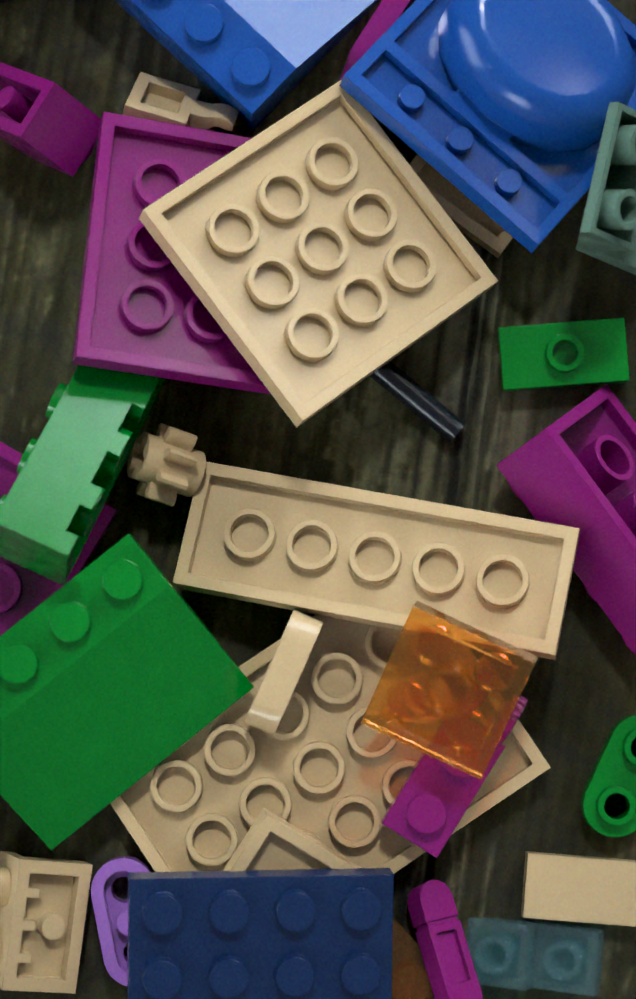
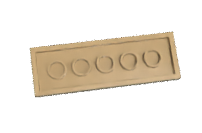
M206 461L202 482L193 494L173 584L178 589L283 609H295L304 613L556 660L580 528Z

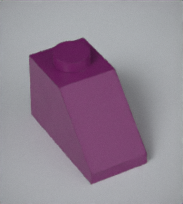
M0 62V139L39 163L73 177L80 165L90 157L95 148L101 118L55 82Z

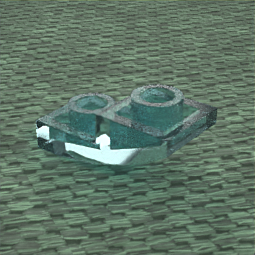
M468 918L466 941L480 985L522 991L536 988L592 997L600 994L605 929L502 918Z

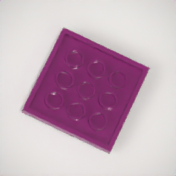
M103 112L99 123L72 364L272 395L139 220L143 209L251 138Z

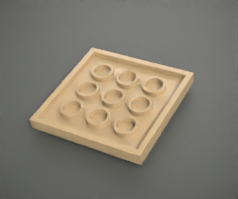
M341 80L143 209L139 217L141 223L296 427H299L469 305L498 282L497 278L371 113L339 86Z

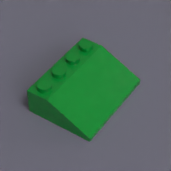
M129 533L0 636V795L51 851L254 688L253 684L144 548Z

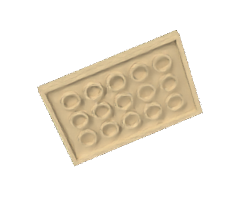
M315 615L313 618L324 623L274 735L246 724L244 721L280 639L239 666L254 688L110 804L155 872L223 871L264 807L361 867L390 868L394 874L426 851L383 825L381 820L448 711L453 714L479 672L483 671L488 674L468 643ZM493 681L488 696L477 707L467 722L486 735L498 718L497 714L506 701ZM519 719L503 741L502 745L505 746L503 752L453 833L551 768Z

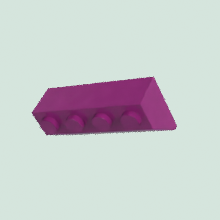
M606 384L496 466L508 481L513 493L523 501L537 521L580 528L573 570L584 584L590 597L599 604L622 635L626 646L636 654V422Z

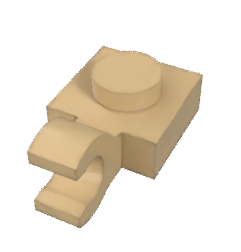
M140 72L124 105L123 115L215 131L212 127H220L224 130L232 131L239 111L227 104H211L199 101L200 89Z

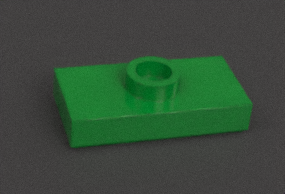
M624 318L498 327L496 330L501 392L627 383L630 380Z

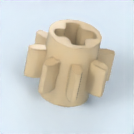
M162 423L158 426L156 436L147 432L140 434L131 449L127 463L129 478L140 481L136 494L171 507L175 505L177 494L191 497L199 488L206 469L205 453L193 449L198 438L197 435Z

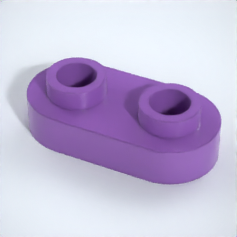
M118 856L104 863L95 874L91 884V898L104 964L110 976L124 986H127V954L125 948L127 945L128 899L119 898L114 892L113 884L119 877H128V872H153L145 862L132 856Z

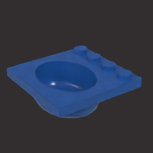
M416 0L344 74L339 86L530 253H533L589 191L609 102H621L636 110V25L607 0Z

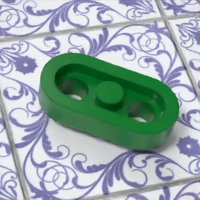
M636 714L625 716L613 725L580 798L581 812L587 824L598 833L608 837H623L636 830V758L631 751L632 741L636 738ZM615 793L622 794L626 800L625 811L617 817L608 816L604 809L606 799Z

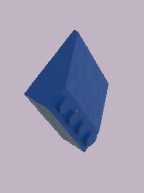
M379 0L115 1L224 104L239 111L238 117L254 131Z

